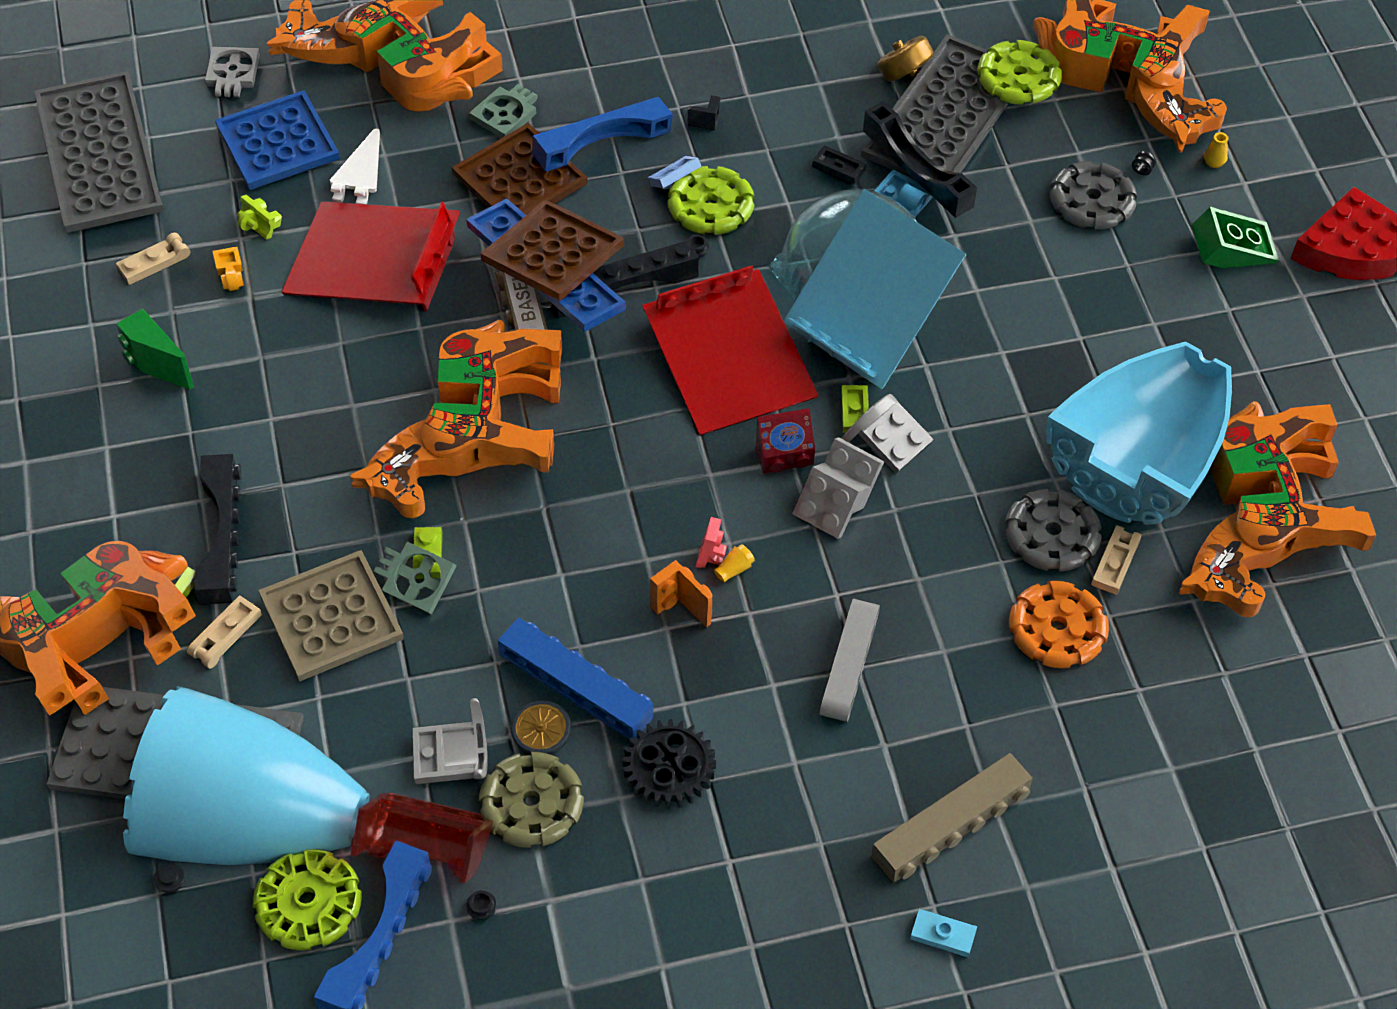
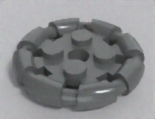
M1093 161L1071 164L1068 169L1063 168L1059 171L1050 185L1052 189L1050 191V200L1056 212L1061 213L1064 220L1080 228H1085L1086 226L1093 227L1094 230H1104L1116 227L1119 222H1125L1129 219L1136 208L1137 191L1129 177L1125 178L1121 170L1103 162L1102 165L1093 164ZM1091 173L1100 174V177L1091 176ZM1088 195H1095L1098 199H1091Z
M1040 489L1023 495L1021 501L1014 502L1006 515L1005 524L1007 529L1005 530V535L1013 552L1020 554L1023 557V561L1027 564L1048 571V569H1058V572L1079 568L1084 565L1086 559H1091L1096 554L1102 536L1099 534L1101 523L1093 508L1083 504V499L1077 495L1059 489L1058 492ZM1048 502L1057 503V507L1048 506ZM1030 508L1033 512L1029 514L1026 510ZM1074 511H1076L1080 515L1076 517ZM1055 528L1059 531V534L1051 535L1046 529ZM1080 532H1086L1088 534L1080 535ZM1032 543V545L1035 546L1036 549L1033 548L1030 550L1028 546ZM1074 547L1078 552H1072L1071 549Z

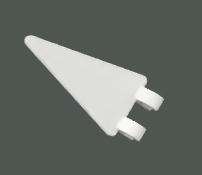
M379 129L372 130L330 179L331 192H334L332 201L342 203L345 190L353 189L355 190L354 196H357L355 204H367L369 192L374 193L377 191Z

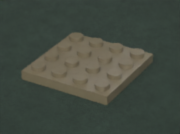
M362 550L258 590L299 682L404 639L403 632Z

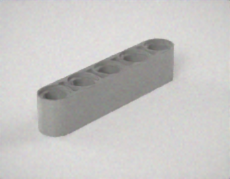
M857 599L852 600L822 700L821 716L848 722L878 619L880 605Z

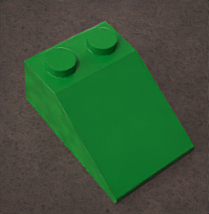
M1209 207L1192 223L1201 259L1205 264L1229 268L1276 264L1279 261L1267 222Z
M143 308L116 323L119 332L117 339L124 348L122 355L129 365L134 364L140 372L189 390L194 388L185 354Z

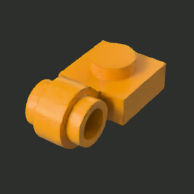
M238 247L213 251L218 276L221 275L223 289H229V291L239 290V287L244 286L241 275L243 269Z

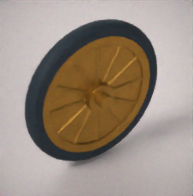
M535 701L522 707L514 716L511 724L512 738L515 744L528 754H531V752L552 754L561 749L568 741L571 734V720L567 712L558 704L550 701Z

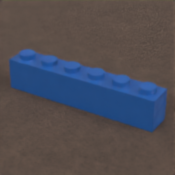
M518 617L498 639L500 656L626 738L636 739L637 730L643 731L646 724H649L653 719V703L646 695L637 694L624 681L612 678L601 666L592 665L584 660L579 652L575 650L570 651L554 636H547L542 633L534 623L525 622Z

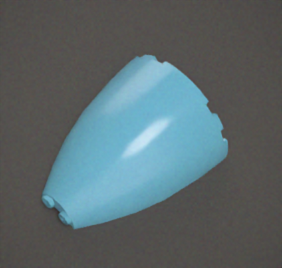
M1182 342L1129 359L1103 372L1072 394L1048 416L1046 441L1047 444H1051L1054 454L1052 461L1059 474L1065 475L1073 484L1071 489L1087 504L1114 519L1130 523L1132 520L1142 521L1145 525L1161 523L1169 517H1175L1187 505L1204 480L1224 440L1231 407V366L1216 358L1212 361L1206 360L1200 349L1187 342Z
M177 686L176 691L170 689L163 696L162 709H155L140 740L129 777L132 780L131 787L133 792L132 795H127L125 798L123 818L128 819L127 826L129 830L125 829L123 832L124 844L127 852L134 855L170 861L218 865L273 863L284 855L290 853L295 855L310 849L329 852L350 847L352 838H357L361 826V821L357 820V816L361 810H366L370 795L337 763L307 740L277 722L223 699Z

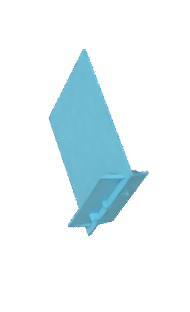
M863 189L784 319V323L808 339L807 342H813L828 352L829 355L835 357L880 389H883L963 261L966 253L871 192Z

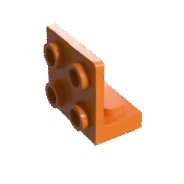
M675 560L650 578V608L657 615L665 609H671L679 600L705 627L711 625L712 593L706 585H701L694 578L689 568L682 567Z

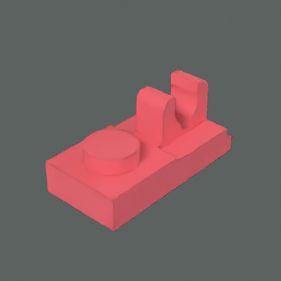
M710 518L700 546L696 568H705L707 562L720 565L723 561L727 546L721 544L724 533L719 530L721 519Z

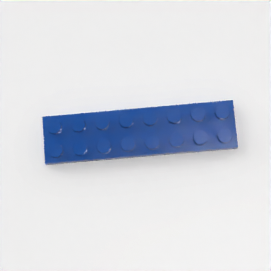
M505 199L466 219L467 227L490 246L526 215L508 199ZM593 273L561 301L539 291L584 332L626 310V302Z

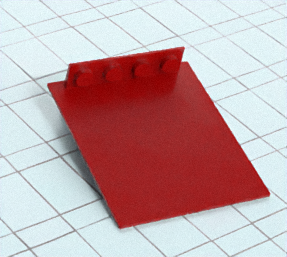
M321 202L282 293L420 304L423 306L424 311H427L456 238L454 227L460 211L447 210L444 202L440 203L438 209Z
M753 265L658 294L656 301L642 305L699 435L818 398L819 395L762 274L759 269L753 270Z

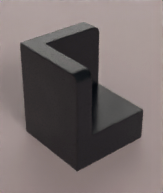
M711 95L708 108L689 106L687 126L715 130L720 115V97Z

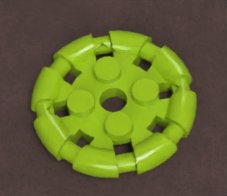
M1016 40V43L1004 41L993 45L987 50V53L981 56L977 67V73L980 76L979 80L984 89L992 96L997 95L1001 101L1011 104L1023 105L1024 102H1031V104L1041 102L1049 98L1053 91L1058 89L1062 80V70L1059 68L1060 63L1054 54L1046 48L1044 50L1039 48L1037 43L1025 40Z
M701 166L673 182L668 192L670 199H668L667 204L675 221H680L684 228L703 235L705 233L720 235L737 229L739 224H744L750 218L755 206L753 203L755 199L754 192L748 181L739 178L740 175L731 169L720 166L717 169H710L708 166ZM714 200L716 203H706V201ZM705 220H715V223H705Z
M310 849L292 855V853L284 855L267 868V874L264 878H260L256 885L253 896V908L257 911L255 920L261 931L271 941L276 939L281 942L282 947L287 949L306 951L311 950L312 946L320 944L325 947L342 937L349 930L347 926L351 920L355 921L359 914L362 891L357 886L359 883L358 876L344 859L338 860L333 857V853L328 851ZM306 864L307 871L296 873V866ZM327 867L331 869L329 874L325 873L322 870L326 869ZM277 879L282 880L279 886L274 884ZM343 886L346 888V891L337 893V887ZM311 892L315 894V898L310 903L305 904L299 901L303 893ZM277 902L278 908L269 910L270 904ZM335 909L342 913L338 919L331 916ZM285 921L291 925L288 931L282 929ZM319 927L320 932L308 935L307 929L315 930Z

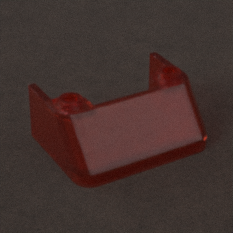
M382 793L359 808L350 855L357 856L364 850H368V854L371 856L385 857L386 853L390 852L394 842L399 841L428 852L429 859L448 863V868L453 871L452 874L460 877V882L466 883L478 871L491 833L493 820L487 819L483 821L481 814L395 793Z

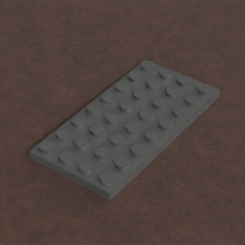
M947 34L934 51L933 57L925 63L895 104L893 110L900 116L914 142L932 161L946 170L961 173L1009 103L1001 101L997 95L992 96L980 83L977 67L981 56L987 53V50ZM872 139L868 141L862 150L861 157L912 178Z
M129 71L34 91L66 233L164 211Z
M102 687L109 699L86 715L82 713L76 702H74L47 781L48 788L51 790L125 799L127 795H132V780L129 777L134 758L155 709H162V698L164 695ZM237 705L269 718L297 735L300 734L304 720L302 713Z

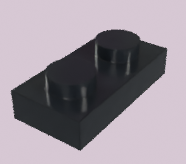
M824 145L813 159L812 167L855 185L866 170V163Z

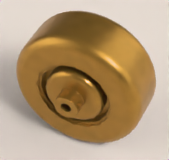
M925 36L915 37L904 44L899 40L892 44L894 50L883 56L878 61L877 66L884 79L888 82L895 81L907 74L911 78L919 73L917 68L933 57L934 51Z

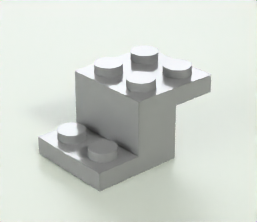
M839 437L834 439L825 462L812 467L792 514L837 539L841 538L852 513L864 508L884 461Z

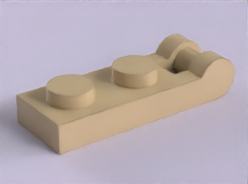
M171 233L166 237V240L117 262L116 266L128 285H131L184 260L190 255V250L186 244H182V239L178 233Z
M1116 525L1093 578L1092 586L1116 595L1118 594L1142 534L1126 532L1123 527Z
M239 595L189 645L187 653L193 658H200L202 664L207 668H213L218 663L219 658L262 616L261 610ZM209 643L213 645L209 650L205 649Z

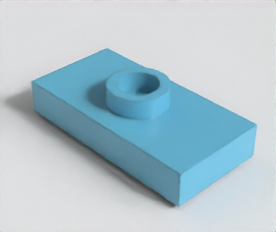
M919 909L910 939L969 957L977 926Z

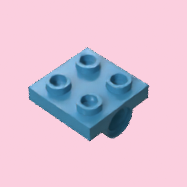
M892 170L872 193L913 220L933 198L915 180L895 170Z

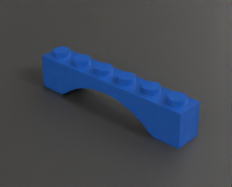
M655 97L533 135L532 155L545 172L567 165L580 149L601 139L616 136L653 138L669 133L671 131L673 114L659 97Z
M399 841L394 842L382 865L386 879V899L379 923L367 942L355 954L327 970L314 995L317 1009L363 1008L366 1000L364 995L368 987L374 986L379 976L378 968L382 960H386L389 957L395 934H399L403 930L406 922L405 915L409 907L413 908L419 897L418 889L422 881L426 882L430 877L432 865H430L428 852Z

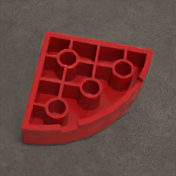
M1353 187L1297 239L1291 259L1317 272L1324 270L1335 273V277L1343 279L1374 280L1392 277L1397 272V213Z

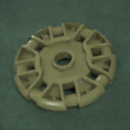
M531 752L532 755L520 756V753L512 755L495 765V771L491 775L487 774L481 785L479 793V803L482 804L480 809L481 817L487 828L494 835H500L505 843L522 848H531V845L537 844L547 846L569 833L568 829L572 824L576 825L580 818L584 805V796L580 793L583 787L579 777L568 764L563 765L559 762L558 757L547 753ZM533 766L534 772L522 774L523 767ZM552 771L558 775L554 781L550 776ZM503 778L507 780L506 787L500 784ZM569 793V797L566 799L560 798L561 794ZM528 796L539 798V802L534 806H528L523 801ZM502 802L503 807L497 808L493 803ZM556 813L562 817L560 821L552 819ZM510 820L516 823L515 826L510 828L506 826ZM540 828H541V832H537V833H530V832H529V830H535V829H540Z

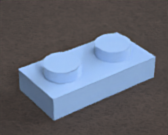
M684 156L649 176L648 179L651 186L668 189L673 182L701 167V164L697 157Z

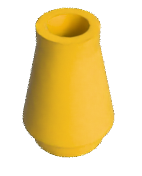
M1216 133L1204 152L1205 163L1212 168H1219L1227 162L1228 136L1225 133Z
M744 545L734 546L721 564L714 570V573L725 583L728 579L751 568L755 558Z

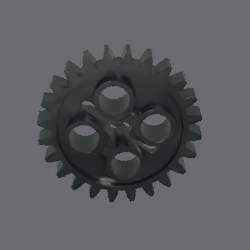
M669 719L668 725L663 726L662 722L658 720L657 728L646 724V733L637 730V739L630 738V747H625L624 749L625 757L622 761L625 768L623 772L624 777L628 778V787L635 786V796L644 793L645 803L653 798L655 807H658L661 801H665L666 807L669 809L671 802L675 801L680 808L682 807L683 799L692 804L693 794L701 798L703 796L702 788L709 789L710 780L715 778V749H710L711 740L703 741V731L694 734L695 725L685 729L684 721H681L678 726H674L672 719ZM657 744H660L662 746L664 752L660 749V747ZM672 744H678V745H680L681 747H679V748H672V747H670V745H672ZM647 756L655 757L654 760H646L644 758ZM691 766L695 769L692 771H686L683 768ZM675 775L679 778V780H680L682 783H679V782L677 781V779L675 778ZM659 779H668L669 782H667V783H660V782H658V780H659Z

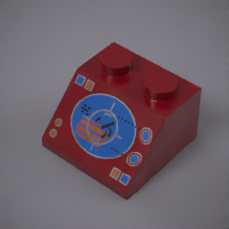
M809 408L757 417L755 449L763 474L777 473L797 467L804 468L814 464L815 443Z

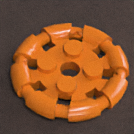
M1048 581L1046 585L1040 586L1035 584L1027 588L1016 598L1017 604L1012 605L1009 613L1010 632L1014 633L1015 644L1027 657L1032 660L1035 658L1042 661V665L1048 667L1070 668L1074 664L1080 666L1086 664L1101 652V645L1107 642L1109 633L1108 617L1103 615V606L1097 598L1087 590L1081 591L1074 587L1075 584L1063 581ZM1049 595L1051 600L1045 602L1043 596ZM1069 597L1077 600V604L1073 600L1069 599ZM1026 609L1032 611L1033 614L1031 615L1027 613ZM1092 616L1093 620L1086 622L1085 617ZM1061 622L1066 628L1057 630L1052 627L1051 623ZM1030 630L1031 634L1025 633V631ZM1085 636L1091 640L1085 641L1083 640V638ZM1042 644H1044L1045 646L1050 647L1051 649H1049V651L1046 652L1040 649V647Z

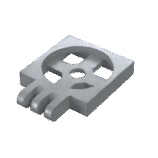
M212 47L205 81L207 87H215V97H221L222 90H224L225 97H230L231 91H233L234 97L239 98L241 88L254 87L260 57L259 48ZM219 57H230L229 62L226 64H217ZM240 58H250L252 65L241 64ZM230 66H236L237 69L234 70V71H231V70H229V67H230ZM215 73H225L226 78H222Z

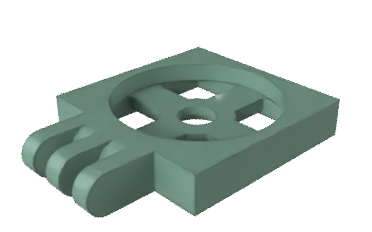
M517 84L510 91L499 87L469 113L470 120L498 137L503 138L526 124L536 115V107L532 104L536 102L538 95L533 92L531 93L527 88L523 89V86ZM499 99L509 102L505 107H499L494 104ZM518 108L523 110L520 118L512 115ZM485 111L494 115L489 121L483 116ZM500 112L507 113L505 117H501L498 114Z
M406 542L401 554L386 547L383 552L388 556H392L391 560L380 557L378 561L387 566L386 570L375 567L373 571L387 578L382 591L432 615L456 565L409 542ZM412 556H424L419 568L412 569L405 565L408 558ZM435 562L438 563L441 570L440 581L431 578L430 571ZM419 573H422L425 577L422 583L415 582V576ZM399 576L409 579L410 586L405 595L401 594L397 588L396 581ZM428 588L434 591L429 597L416 600L420 590Z

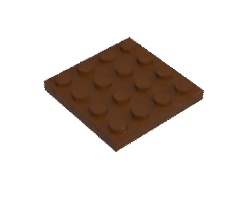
M529 123L452 167V174L488 208L508 199L525 215L530 213L545 199L555 204L588 184V177L571 161L565 166L545 172L532 155L533 135L539 134V132Z
M545 199L480 254L481 261L561 301L624 246V238Z

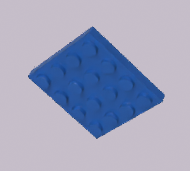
M305 90L215 120L216 127L249 190L340 159L335 144Z

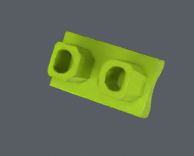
M248 195L241 196L242 206L237 213V217H239L238 226L244 231L252 228L266 240L272 238L273 229L281 225V214L277 211L267 212L266 203L261 198L253 200Z

